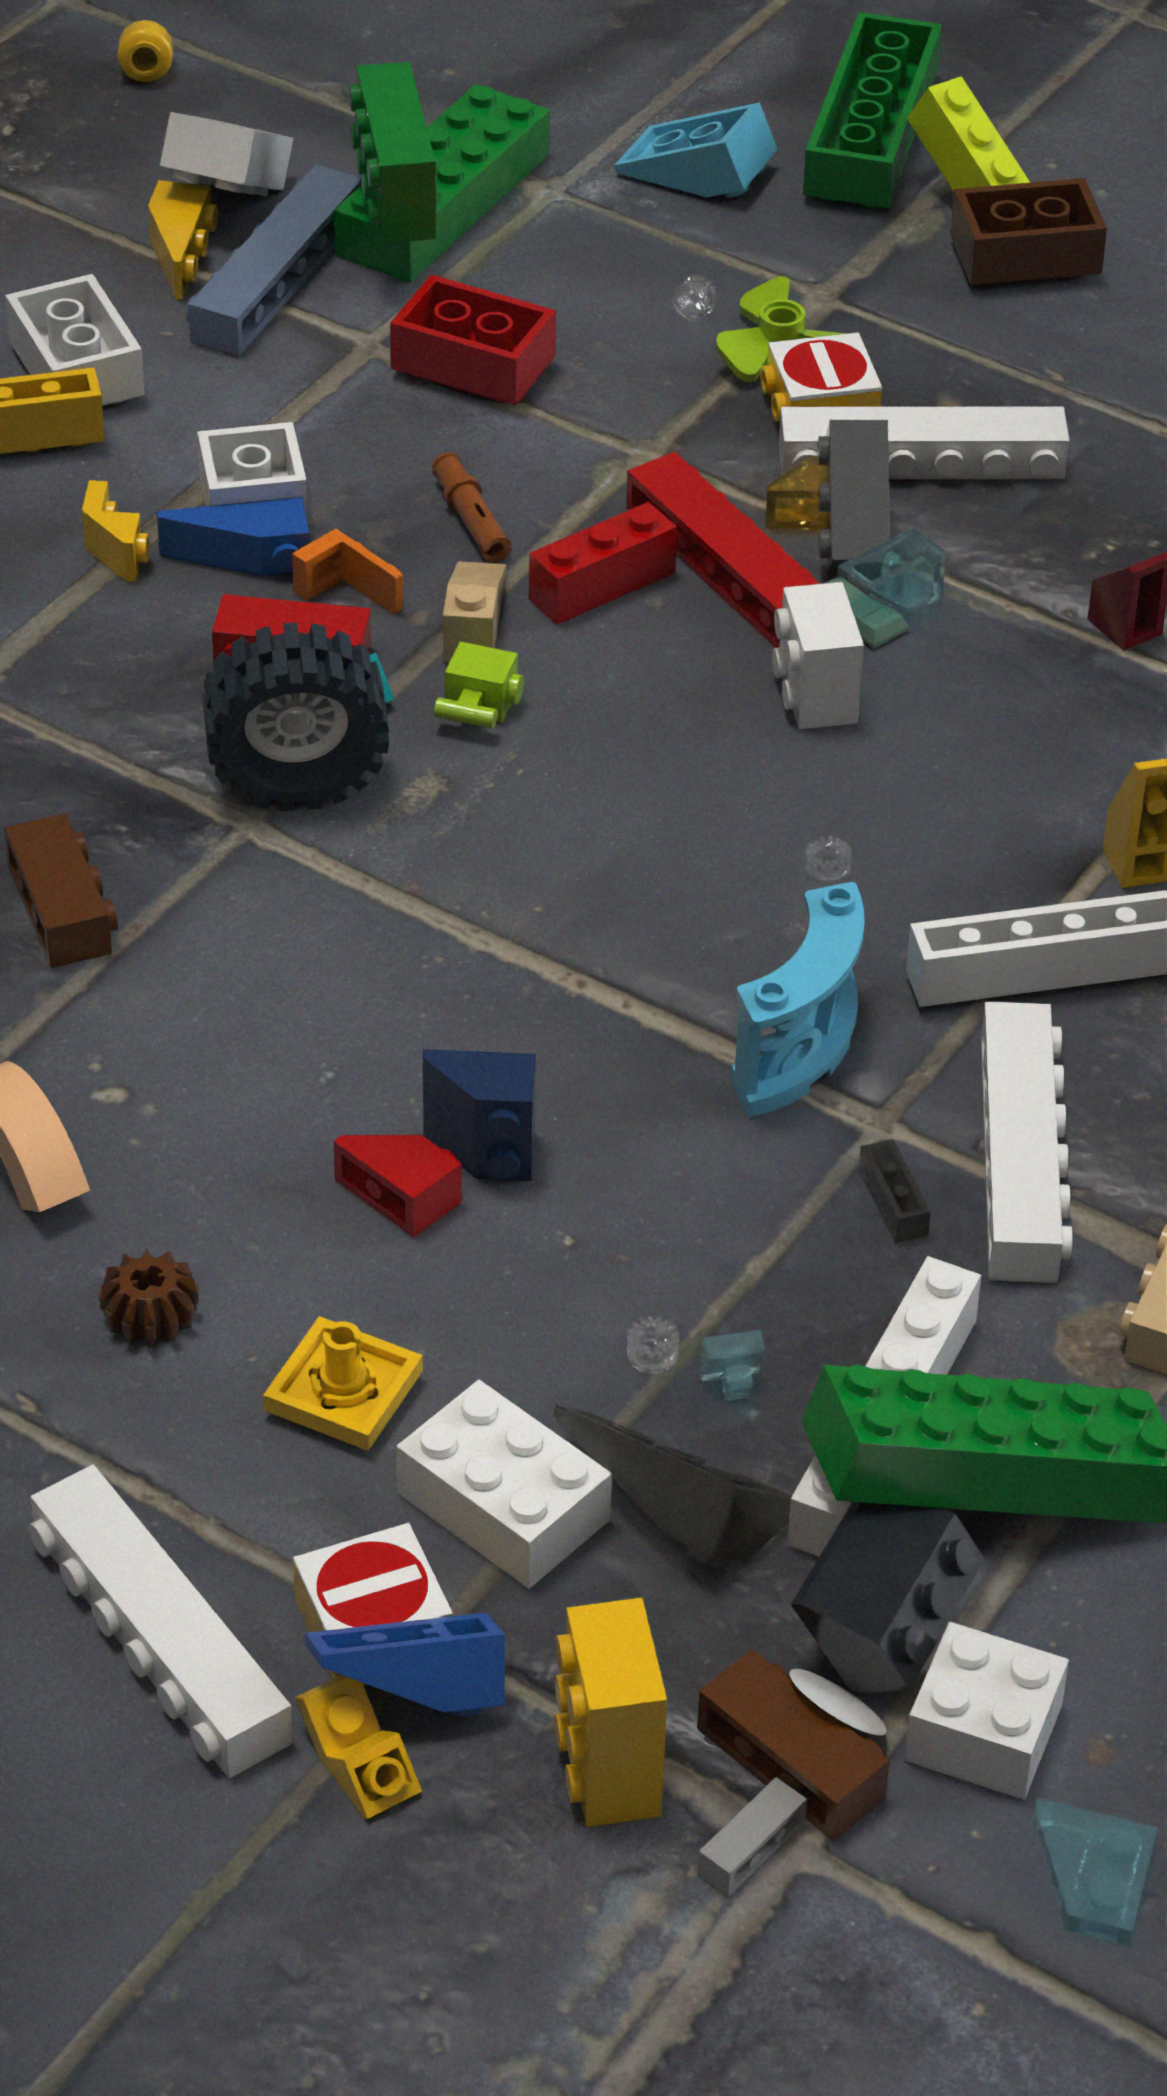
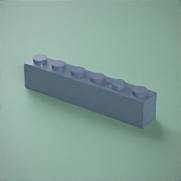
M315 164L303 179H299L294 189L282 202H278L275 205L273 212L261 225H257L254 228L252 235L242 246L233 251L231 258L221 269L212 274L209 282L201 291L190 298L185 313L186 320L189 322L190 342L240 356L334 250V209L362 185L361 177Z

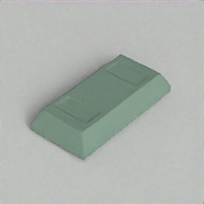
M845 574L827 582H843L862 641L872 649L881 646L910 629L909 624L902 615Z

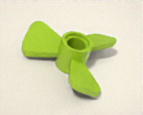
M779 276L746 292L740 299V314L759 325V327L720 332L716 338V350L718 355L738 378L746 382H754L760 376L761 366L767 365L769 342L846 333L805 329V309L799 303L788 300L789 279Z

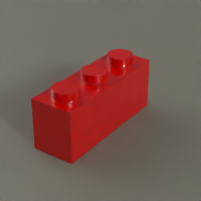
M647 502L530 552L528 599L558 625L676 573L677 526L651 503Z
M223 594L212 629L213 665L214 660L221 652L232 658L231 643L242 636L249 644L256 642L255 630L269 626L273 636L284 633L283 623L295 622L298 624L299 633H309L311 623L324 625L327 638L330 639L339 630L350 636L352 649L361 643L370 654L371 609Z

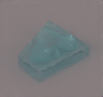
M1037 1798L1033 1823L1036 1830L1040 1829L1046 1848L1045 1863L1051 1883L1057 1887L1059 1892L1058 1906L1065 1929L1130 1946L1158 1828Z

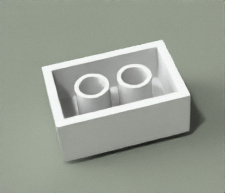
M170 112L160 166L174 169L173 178L215 185L216 188L238 193L268 196L269 189H284L294 138L217 120Z
M93 274L5 295L9 342L30 375L95 367L102 394V406L111 403H121L127 399L145 395L142 348Z
M479 1379L396 1446L397 1493L528 1589L611 1520L612 1473Z

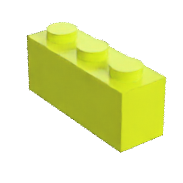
M962 76L927 88L908 115L907 120L953 191L960 188L1030 183Z

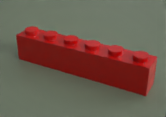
M676 452L627 470L626 509L630 510L649 502L677 526L676 556L775 648L780 647V639L777 638L775 631L774 612L775 609L782 608L783 588L820 583L806 568L801 567L790 557L779 543L774 542L756 526L750 517L745 516L727 499L724 493L715 489L700 475L695 467L690 466Z

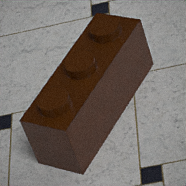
M66 813L4 827L8 867L49 967L54 968L112 954L111 932L118 930L116 911L111 899L103 901L101 897L103 896V885L99 870L96 865L88 867L89 855L82 832H73Z
M751 1649L699 1690L697 1729L765 1786L777 1777L807 1798L805 1819L833 1842L886 1799L890 1760L886 1758L882 1749L873 1740L866 1737L862 1738L845 1723L812 1702L795 1686L789 1673L778 1664L769 1663L755 1650Z

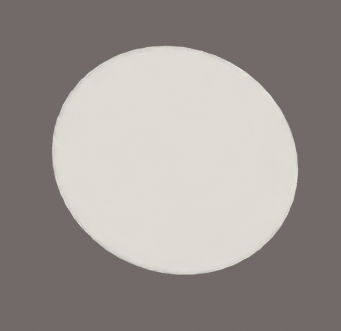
M802 1669L790 1670L789 1676L795 1686L824 1711L865 1733L877 1736L886 1734L887 1730L882 1720L854 1695L815 1673Z

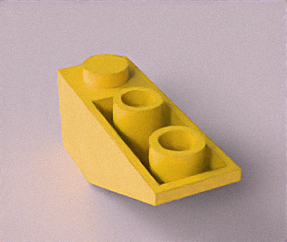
M158 180L148 204L150 243L175 299L183 300L189 282L195 283L197 279L199 257L206 256L209 231H216L218 205L212 204L211 186Z

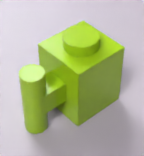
M460 641L445 670V698H437L434 707V717L490 729L495 728L496 722L503 723L511 704L518 705L523 693L524 676L518 674V653Z

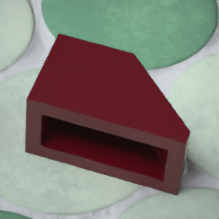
M1167 552L1133 563L1092 580L1087 619L1123 651L1163 634L1167 605Z

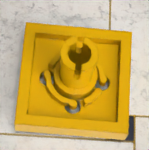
M319 1316L263 1394L264 1411L369 1451L423 1372V1355L365 1334L353 1323L346 1321L334 1322ZM324 1405H327V1406H333V1405H334V1406H337V1407L334 1408V1409H325V1408H323Z

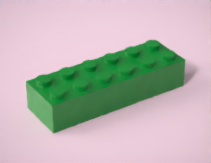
M858 12L805 150L803 195L817 197L824 201L839 200L858 203L868 208L890 207L916 134L907 117L927 88L933 86L939 69L942 24Z
M477 84L472 86L427 126L436 164V239L382 244L378 226H370L368 200L364 201L361 185L334 209L335 255L411 283L550 154V109L533 104L527 99L515 98L495 91L489 86Z
M823 1365L801 1420L836 1501L1165 1524L1167 1519V1425L1148 1391H1141L1132 1387L1122 1389L1091 1387L1081 1383H1071L1068 1385L1042 1383L1023 1378L1005 1380L981 1378L972 1374L960 1376L932 1374L914 1369L896 1371L871 1369L862 1365H852L850 1367Z

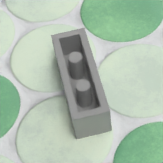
M777 1777L774 1778L699 1850L697 1875L729 1897L805 1823L807 1798Z

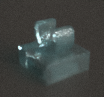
M761 1329L703 1338L697 1357L701 1381L721 1378L723 1395L726 1402L749 1398L748 1388L753 1387L752 1374L759 1372L765 1354Z

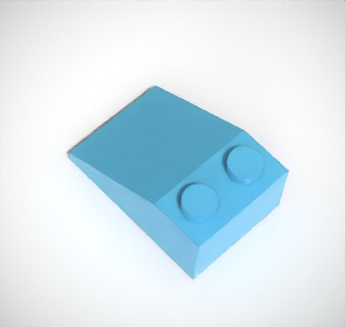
M759 102L651 125L615 163L614 167L618 174L699 196L712 197L724 194L726 198H732L743 194L749 189L750 182L757 174L766 169V163L777 152L778 148Z

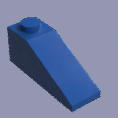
M302 497L156 511L160 556L267 576L293 573L292 553L310 543V533Z
M487 1613L305 1633V1646L322 1668L438 1711L466 1717L478 1715L487 1707L505 1705V1634Z

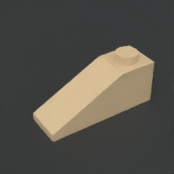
M457 562L448 582L443 611V662H450L460 641L495 648L506 577V564Z

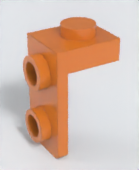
M335 528L292 553L293 592L306 601L344 580L392 614L403 610L402 573L395 566L388 564L366 549L361 543L354 541Z

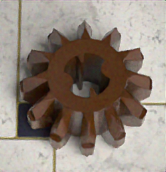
M147 1248L141 1258L135 1259L123 1254L120 1266L107 1267L104 1284L101 1285L102 1291L99 1292L100 1309L103 1310L110 1332L123 1333L128 1345L139 1338H144L153 1347L156 1339L162 1336L175 1341L179 1329L192 1327V1320L195 1317L194 1311L197 1310L196 1304L199 1303L198 1286L195 1285V1279L192 1278L188 1262L175 1263L170 1251L158 1258L152 1257Z

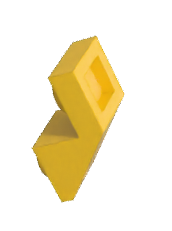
M89 480L82 507L85 549L126 582H136L140 562H148L150 550L149 534L141 533L140 513L118 512L117 501H109L108 481Z
M340 1675L295 1697L318 1756L363 1818L368 1819L422 1792L400 1734L381 1730L362 1682Z

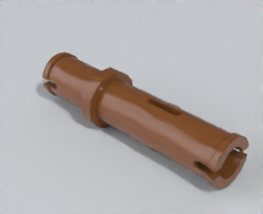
M445 452L437 456L431 465L433 468L432 473L444 489L443 496L445 502L451 509L458 512L486 561L496 563L504 560L512 551L511 546H509L512 543L482 498V488L478 480L474 476L468 475L456 453Z

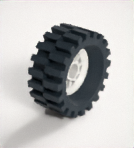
M297 622L283 623L284 633L273 636L269 626L255 630L256 642L249 644L242 636L231 643L233 657L231 658L221 652L214 660L215 673L207 672L204 681L205 693H202L207 754L210 765L215 766V776L222 784L230 781L231 793L240 799H243L249 792H252L253 805L267 809L270 800L279 801L280 811H294L295 802H307L309 810L322 809L321 798L331 796L335 804L348 799L346 787L351 785L356 790L361 791L369 784L367 771L378 774L383 766L382 753L388 754L390 743L383 682H381V674L376 661L370 663L369 651L361 643L352 649L350 636L339 630L332 639L327 638L324 625L311 623L309 633H299Z

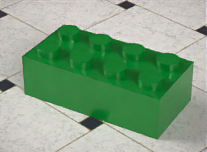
M410 62L356 66L357 84H349L351 112H355V123H350V140L352 150H356L358 175H362L364 201L368 200L370 226H378L382 244L436 239V164Z

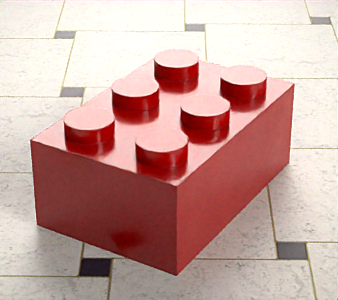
M432 274L390 322L391 369L515 406L556 356V310Z

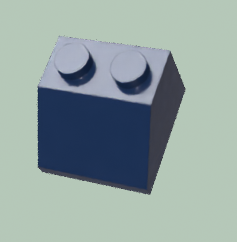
M423 1049V1136L439 1148L449 1150L462 1163V1168L474 1178L531 1181L535 1138L536 1054Z

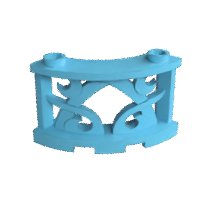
M854 882L806 891L804 903L808 913L809 927L805 940L798 951L774 972L737 987L739 1008L735 1064L731 1065L730 1081L748 1118L782 1108L807 1095L810 1092V1084L818 1080L825 1073L831 1075L842 1062L850 1048L858 1010V989L852 968L858 959L862 947L865 926L864 907L857 884ZM768 1027L777 1029L774 1033L761 1036V1029Z

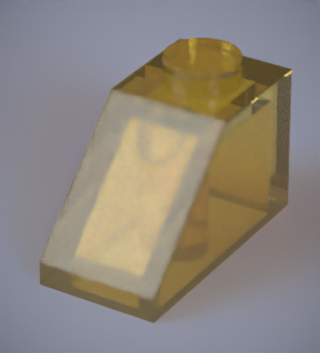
M811 456L767 484L765 529H827V512L818 511L819 483H827L826 465H818L817 456Z

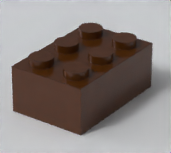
M1085 178L954 189L950 235L970 285L991 286L1003 282H1036L1048 278H1080L1084 275L1102 274L1107 227Z

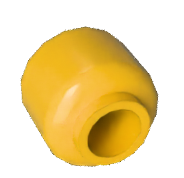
M148 20L133 22L126 27L119 37L117 52L121 69L133 80L145 83L157 81L164 76L171 67L173 58V43L167 30L158 23Z

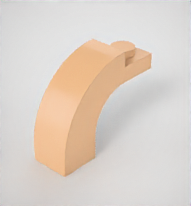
M6 1061L0 1064V1157L6 1167L21 1209L42 1212L90 1191V1188L68 1134L45 1094L21 1067L13 1062Z

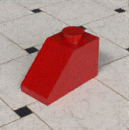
M341 1135L333 1141L335 1181L413 1238L462 1203V1163L449 1150L439 1148L423 1135Z

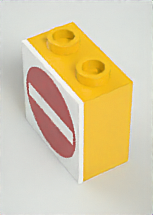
M859 332L768 343L767 365L761 366L760 379L764 394L771 395L772 414L776 422L780 421L781 407H881L882 385Z
M410 1523L293 1557L295 1601L309 1632L453 1616ZM327 1670L330 1679L341 1675Z

